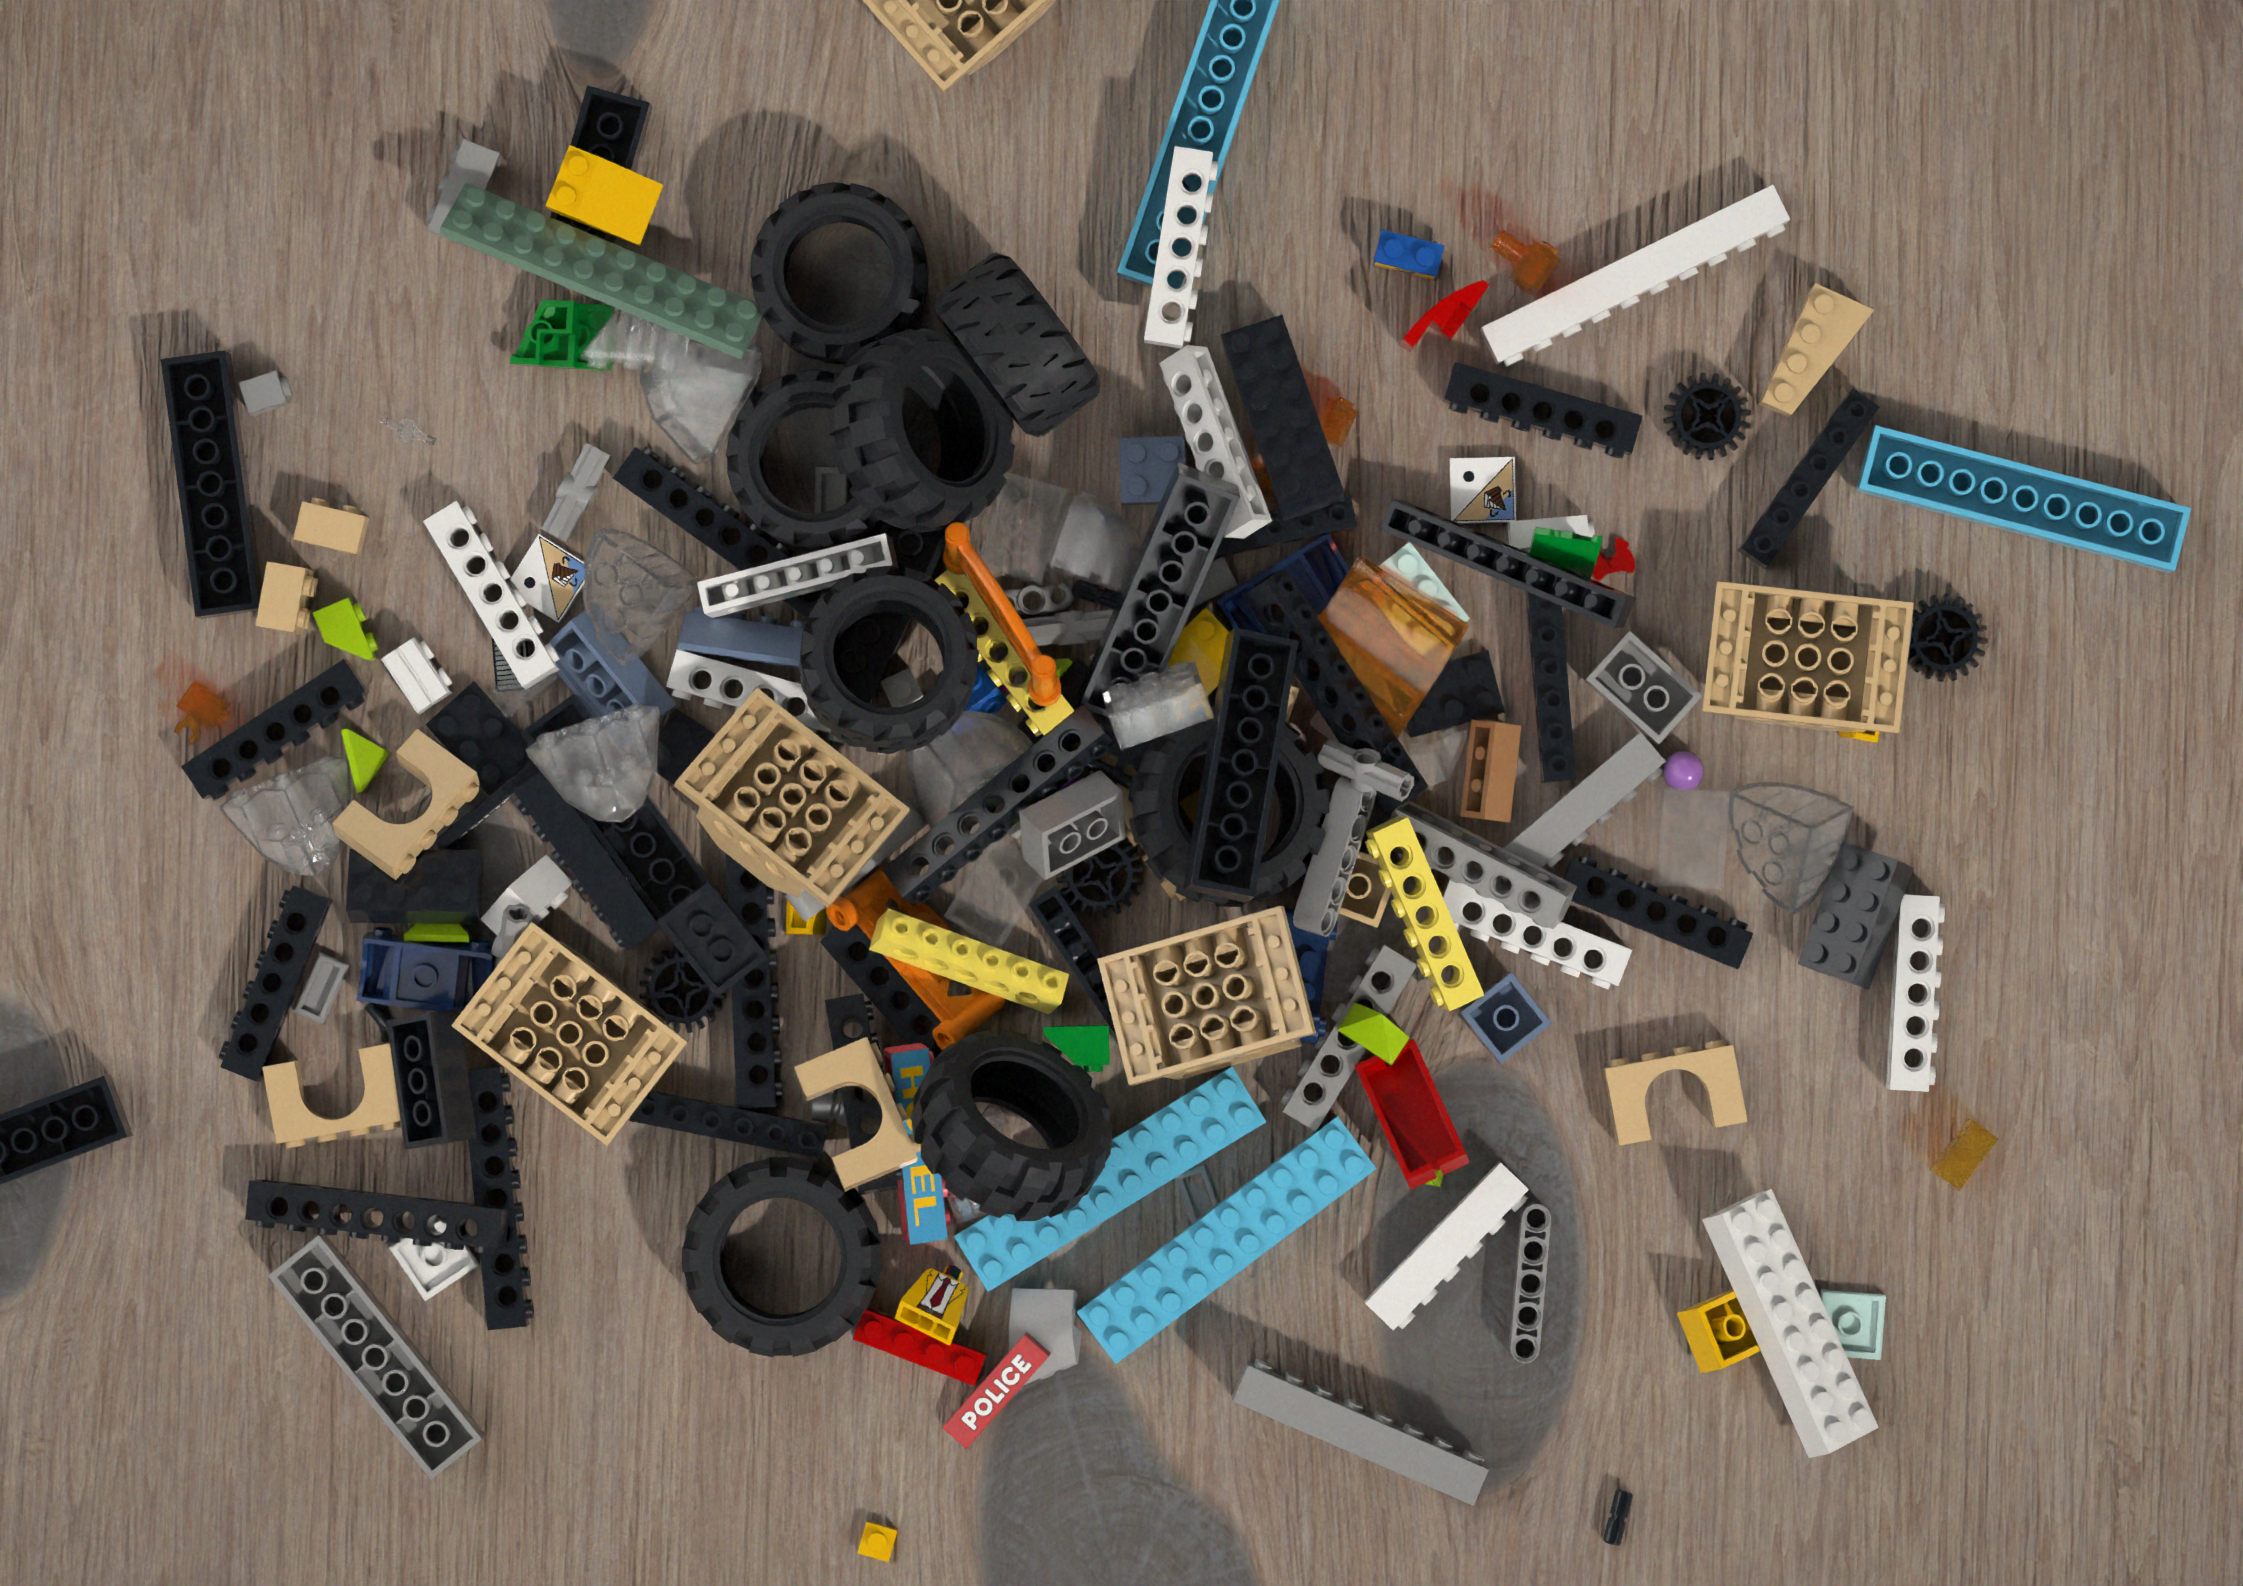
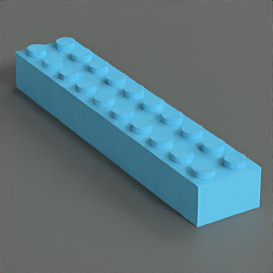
M1281 0L1210 1L1117 271L1118 277L1152 288L1175 146L1213 152L1212 161H1219L1216 181L1209 180L1207 193L1214 195ZM1188 176L1182 182L1183 187L1189 192L1199 190L1202 185L1200 179L1196 176ZM1183 208L1178 212L1177 217L1181 223L1191 224L1196 219V213L1191 208ZM1204 212L1202 225L1204 224V221L1207 216L1206 212ZM1178 240L1173 244L1172 250L1178 256H1186L1191 251V245L1185 240ZM1173 272L1167 278L1169 286L1174 289L1182 288L1185 276L1180 272Z
M1877 425L1871 428L1855 488L1857 492L2166 573L2176 570L2191 512L2190 507Z
M1230 1066L1112 1138L1111 1155L1105 1162V1168L1089 1193L1082 1197L1079 1204L1052 1218L1046 1216L1038 1221H1016L1014 1215L1005 1214L1001 1218L988 1214L956 1233L954 1237L987 1292L1266 1123V1120L1233 1066Z
M1336 1115L1317 1129L1316 1132H1313L1197 1219V1221L1189 1225L1077 1309V1314L1113 1362L1117 1364L1377 1168Z

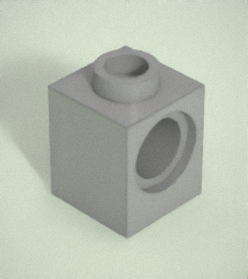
M277 371L239 382L248 413L252 416L290 404L288 396L292 395L290 383L286 376L281 377V374Z

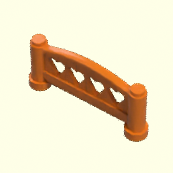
M961 522L951 523L945 530L944 566L953 574H965L1032 676L1028 684L1031 700L1039 706L1053 705L1061 695V683L1056 675L1055 661L1050 656L1041 653L1005 592L971 545L968 527Z
M886 864L879 867L847 895L837 897L829 908L826 907L827 916L834 926L842 931H848L857 924L870 940H872L877 920L886 911L888 900L897 902L899 910L904 911L910 917L952 931L924 902L913 907L900 896L881 870ZM885 956L941 1021L933 1029V1038L942 1050L973 1034L1001 1010L1007 999L969 986L971 989L970 995L948 996L947 993L951 979Z

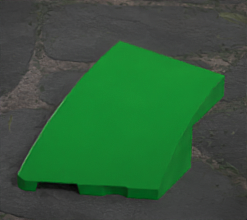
M542 300L535 312L534 320L528 325L523 334L524 338L515 354H512L510 364L611 371L615 307L611 305L579 304L575 301Z
M1536 527L1533 531L1529 553L1591 578L1603 537L1597 535L1588 537L1569 531Z

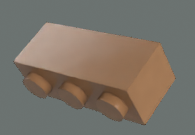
M1471 721L1460 817L1510 823L1522 726L1493 721Z

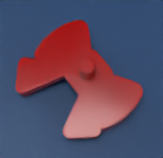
M1617 537L1615 539V556L1605 558L1599 551L1592 573L1596 581L1600 582L1607 574L1619 571L1629 574L1634 573L1635 560L1631 551L1627 549L1629 543Z

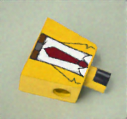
M953 1265L946 1266L943 1273L932 1268L927 1269L902 1297L894 1319L950 1346L969 1291L968 1286L960 1282L963 1277L962 1271Z

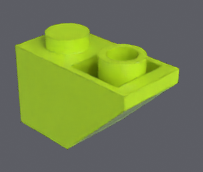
M346 598L313 612L325 643L370 661L377 659L375 651L379 650V646L373 633H367L362 621L367 620L360 602L354 604L353 599Z

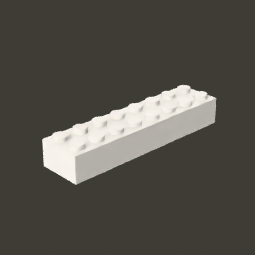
M1772 1189L1752 1194L1702 1219L1808 1457L1812 1458L1830 1454L1879 1428Z

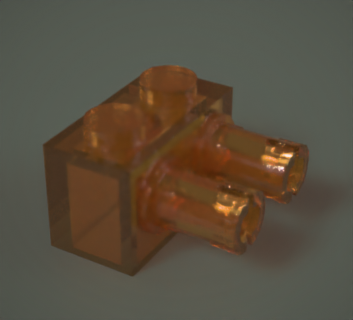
M1502 229L1490 247L1513 264L1512 268L1514 270L1508 279L1534 298L1561 260L1556 256L1559 251L1549 243L1542 241L1539 244L1534 240L1532 245L1530 243L1526 245L1504 229Z

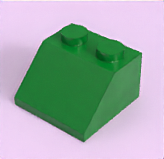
M1109 1025L1043 1027V1034L1076 1066H1084L1086 1072H1102L1103 1065H1110Z

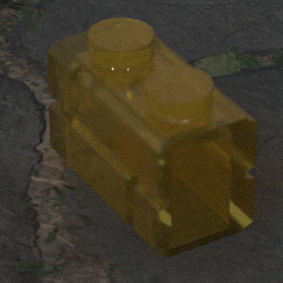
M1967 1118L1940 1154L1941 1159H1937L1929 1171L1953 1189L1960 1191L1997 1142L1998 1138L1973 1119Z

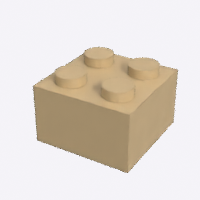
M267 561L255 626L303 635L304 629H309L312 618V610H308L309 598L315 597L318 578H313L314 571Z
M1358 852L1339 914L1375 928L1379 926L1391 894L1390 888L1386 889L1378 875L1381 867L1377 858L1373 859L1368 854Z

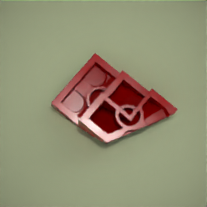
M1484 280L1472 283L1438 302L1412 326L1402 339L1400 346L1411 352L1428 327L1448 341H1451L1490 284Z

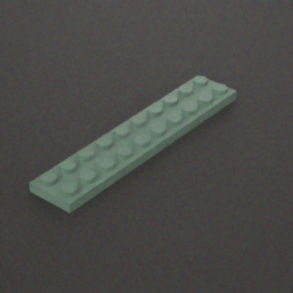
M465 183L440 228L439 235L739 359H742L763 319L758 304L754 301L468 183Z

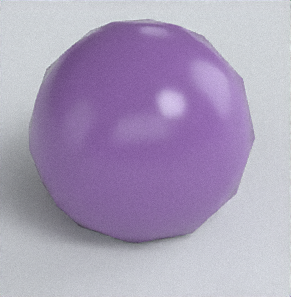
M1677 751L1671 754L1663 766V776L1666 783L1672 789L1680 792L1696 788L1704 776V766L1701 759L1689 751Z

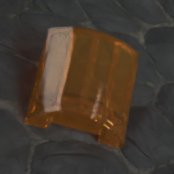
M1361 555L1358 556L1319 617V620L1397 739L1469 627V624Z

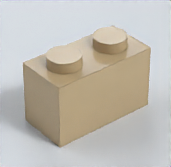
M313 497L311 503L302 501L294 540L361 556L369 522L368 517L361 515L363 509L343 505L342 510L330 508V501Z

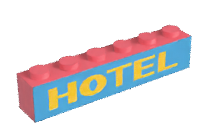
M922 1043L883 1048L885 1074H890L896 1091L891 1092L895 1105L902 1103L909 1121L903 1124L908 1135L913 1133V1097L935 1060L933 1052L929 1051V1048ZM921 1151L916 1153L918 1157L917 1162L901 1168L903 1180H897L902 1239L910 1245L948 1239L947 1229L951 1228L950 1214L948 1209L944 1207V1197L948 1196V1190L944 1188L946 1181L938 1173L931 1174L920 1157Z

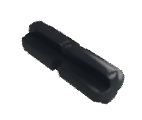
M1076 579L1072 589L1073 596L1094 603L1096 600L1099 601V604L1113 609L1121 592L1106 587L1101 589L1100 585L1081 579Z
M1622 1489L1615 1491L1610 1510L1612 1516L1608 1518L1603 1536V1541L1607 1544L1614 1546L1621 1544L1626 1525L1624 1519L1628 1518L1633 1494L1629 1491Z

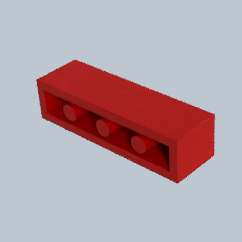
M869 1307L862 1314L853 1340L975 1386L987 1355L986 1352L955 1340L949 1346L894 1319L895 1317Z

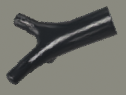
M369 1003L365 1006V1010L379 1026L381 1042L385 1043L388 1041L387 1020L392 1019L385 1014L378 1004Z

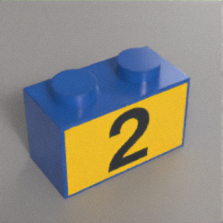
M1381 230L1373 266L1435 281L1445 245Z

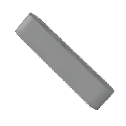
M1345 776L1340 777L1334 787L1329 803V813H1326L1321 827L1326 831L1318 856L1312 855L1293 915V923L1296 928L1321 936H1328L1336 924L1377 795L1376 790L1361 792L1351 786V779Z
M909 798L902 801L903 804L910 808L909 813L842 893L928 824ZM804 890L799 898L789 894L785 895L786 899L804 921H807L825 907L806 890Z
M1529 1203L1521 1210L1519 1220L1509 1351L1513 1358L1521 1363L1534 1361L1539 1355L1551 1214L1546 1207L1539 1203ZM1533 1209H1540L1544 1213V1221L1538 1227H1532L1527 1222V1215ZM1532 1241L1538 1242L1542 1250L1536 1259H1528L1524 1255L1526 1244ZM1527 1274H1534L1539 1281L1538 1287L1530 1292L1524 1291L1521 1287L1522 1278ZM1527 1306L1533 1307L1536 1311L1534 1321L1529 1324L1521 1323L1518 1318L1519 1311ZM1522 1339H1528L1533 1343V1350L1527 1356H1519L1516 1353V1344Z

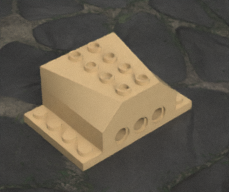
M862 0L943 93L964 74L971 75L997 57L1041 18L1056 1Z
M1717 581L1702 712L1733 715L1737 719L1772 725L1826 731L1865 732L1868 730L1899 734L1914 603Z
M758 688L752 692L674 784L678 790L700 806L696 817L721 850L768 887L798 898L806 890L827 908L831 906L910 811L909 807Z
M1277 906L1097 959L1128 1085L1133 1086L1161 1077L1176 1080L1188 1079L1300 1047L1302 1044L1299 1038L1316 1034L1284 906Z
M534 922L529 924L451 1025L606 1146L611 1143L688 1043L687 1040L664 1023L665 1021L652 1009L648 1008L638 997L590 960L562 941H557Z

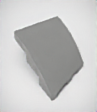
M1012 1288L1009 1351L1027 1332L1051 1353L1024 1385L1039 1378L1043 1380L1052 1376L1058 1370H1065L1078 1364L1082 1332L1074 1325L1078 1296L1076 1291Z

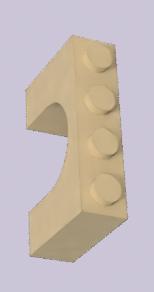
M418 729L397 750L396 754L399 765L426 784L432 791V800L426 812L412 822L391 824L379 819L353 800L332 823L335 834L339 839L395 880L402 873L406 874L412 869L420 852L423 849H429L434 844L437 833L444 825L449 826L455 820L459 808L465 802H470L474 799L480 786L476 771Z
M867 1037L794 1067L807 1101L841 1087L855 1086L870 1092L880 1104L883 1116L877 1134L867 1143L832 1157V1162L844 1191L917 1162L918 1157L916 1153L921 1151L919 1144L914 1143L913 1133L908 1135L903 1124L909 1120L902 1103L895 1105L891 1092L896 1091L890 1074H882L878 1062L883 1061L876 1042L870 1044Z
M1722 1039L1706 1042V1049L1693 1051L1692 1045L1674 1048V1055L1661 1057L1660 1051L1641 1054L1642 1061L1629 1063L1628 1057L1609 1060L1610 1067H1604L1603 1073L1617 1145L1652 1140L1645 1107L1646 1092L1650 1083L1659 1074L1672 1069L1687 1070L1702 1082L1707 1094L1713 1127L1717 1128L1748 1122L1734 1046L1732 1044L1725 1045V1041Z
M390 1043L358 1049L365 1084L364 1096L360 1105L353 1113L339 1119L322 1116L310 1106L304 1092L299 1060L262 1067L276 1144L285 1142L287 1149L305 1145L304 1139L316 1136L319 1143L337 1139L336 1133L349 1131L350 1137L368 1134V1127L381 1125L382 1131L400 1128L401 1119Z

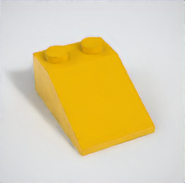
M569 145L545 206L552 212L640 246L664 185L599 156Z
M1207 608L1182 630L1168 662L1178 682L1154 695L1177 721L1184 719L1218 687L1226 636L1229 631Z
M1733 1289L1677 1313L1700 1373L1723 1369L1761 1351Z

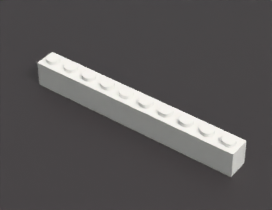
M1771 185L1481 327L1480 332L1496 365L1504 362L1506 367L1522 360L1524 358L1522 353L1531 348H1534L1536 353L1553 344L1551 338L1561 333L1564 338H1567L1581 331L1580 324L1590 319L1595 324L1611 316L1609 310L1621 305L1624 310L1640 302L1638 296L1647 291H1650L1651 295H1655L1669 288L1667 282L1678 276L1681 281L1699 273L1696 267L1706 262L1712 267L1726 260L1727 256L1725 253L1735 248L1740 253L1755 246V238L1766 234L1769 239L1786 230L1784 224L1788 223L1790 217L1774 185Z

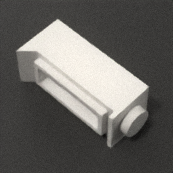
M1587 515L1509 521L1507 523L1509 545L1528 553L1530 552L1533 531L1536 527L1569 531L1588 537L1595 535L1594 523L1588 522Z

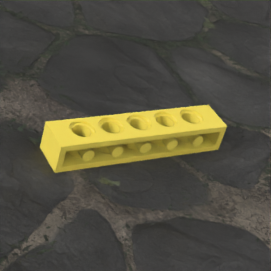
M947 570L935 579L939 585L941 583L945 584L959 599L962 597L969 598V605L964 610L965 613H969L974 628L980 622L989 623L987 632L983 635H977L978 662L984 659L991 669L986 673L997 687L1002 684L1006 686L1010 692L1006 698L1017 712L1023 709L1030 718L1025 723L1036 737L1041 734L1045 736L1074 712V709L1062 694L1053 705L1045 706L1040 710L1032 709L1033 701L1028 691V684L1032 676L965 574H953ZM1007 647L1008 654L1004 659H993V653L997 648ZM1020 671L1027 672V680L1023 684H1012L1013 676Z
M1399 815L1365 831L1369 839L1365 841L1367 850L1373 859L1377 858L1381 870L1378 871L1380 880L1386 889L1390 888L1394 897L1391 900L1392 908L1398 918H1403L1407 927L1404 930L1405 938L1411 948H1416L1420 957L1416 960L1418 968L1423 977L1428 976L1433 987L1429 989V993L1434 1004L1437 1007L1441 1006L1444 1010L1452 1011L1484 996V992L1409 818ZM1399 846L1402 849L1403 857L1399 863L1393 864L1390 854L1395 847ZM1412 876L1415 879L1416 885L1411 893L1406 894L1403 889V883L1406 878ZM1425 906L1428 910V917L1423 923H1418L1416 912L1420 907ZM1439 936L1441 946L1438 951L1431 953L1429 941L1432 937ZM1451 965L1454 971L1453 977L1450 981L1444 982L1441 977L1442 970L1446 966Z
M888 909L877 920L869 950L1046 1014L1053 1012L1062 1003L1069 974L891 909Z

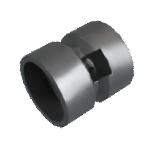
M840 1088L814 1098L812 1120L830 1123L834 1118H837L839 1124L847 1126ZM858 1088L855 1096L859 1101H863L864 1089Z

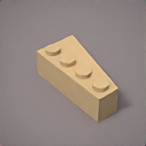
M1815 283L1806 297L1758 405L1788 418L1791 416L1874 312V309Z

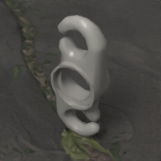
M1059 583L1058 589L1065 594L1064 601L1061 603H1055L1052 600V593L1056 589L1053 584L1046 587L1027 586L1003 590L1006 596L1013 601V606L1019 615L1034 616L1064 611L1071 605L1073 600L1072 590L1065 583ZM1030 591H1035L1042 597V604L1036 610H1029L1023 604L1024 595Z

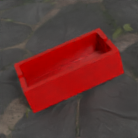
M1414 1039L1406 1043L1394 1063L1388 1067L1385 1061L1378 1056L1354 1065L1410 1190L1436 1179L1435 1172L1440 1169L1444 1175L1470 1163Z

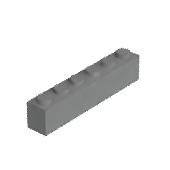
M1638 732L1506 844L1503 849L1540 868L1546 863L1551 868L1565 856L1561 850L1570 843L1577 846L1589 835L1586 829L1595 821L1600 826L1614 814L1611 808L1621 800L1625 805L1636 796L1639 791L1635 787L1646 779L1648 783H1651L1664 772L1660 766L1666 761L1641 732Z

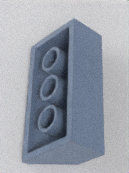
M595 604L570 620L548 642L552 644L560 660L556 661L560 669L557 671L558 675L572 692L579 697L589 713L620 751H623L677 705Z
M694 607L693 612H685L677 649L689 653L799 669L802 632L807 623L790 621V627L777 625L778 619L763 616H758V622L745 620V614L736 612L726 614L725 617L711 618L704 614L702 607Z

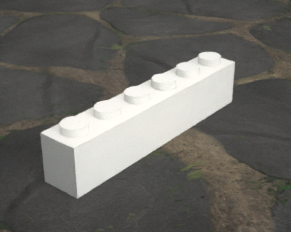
M1498 1161L1364 1301L1365 1304L1392 1330L1397 1326L1403 1329L1415 1317V1314L1412 1312L1420 1302L1425 1306L1438 1293L1435 1287L1442 1279L1448 1282L1460 1270L1457 1264L1465 1255L1469 1259L1472 1258L1483 1246L1480 1240L1488 1232L1494 1235L1506 1222L1502 1217L1510 1209L1516 1212L1527 1201L1528 1197L1525 1193L1529 1189Z

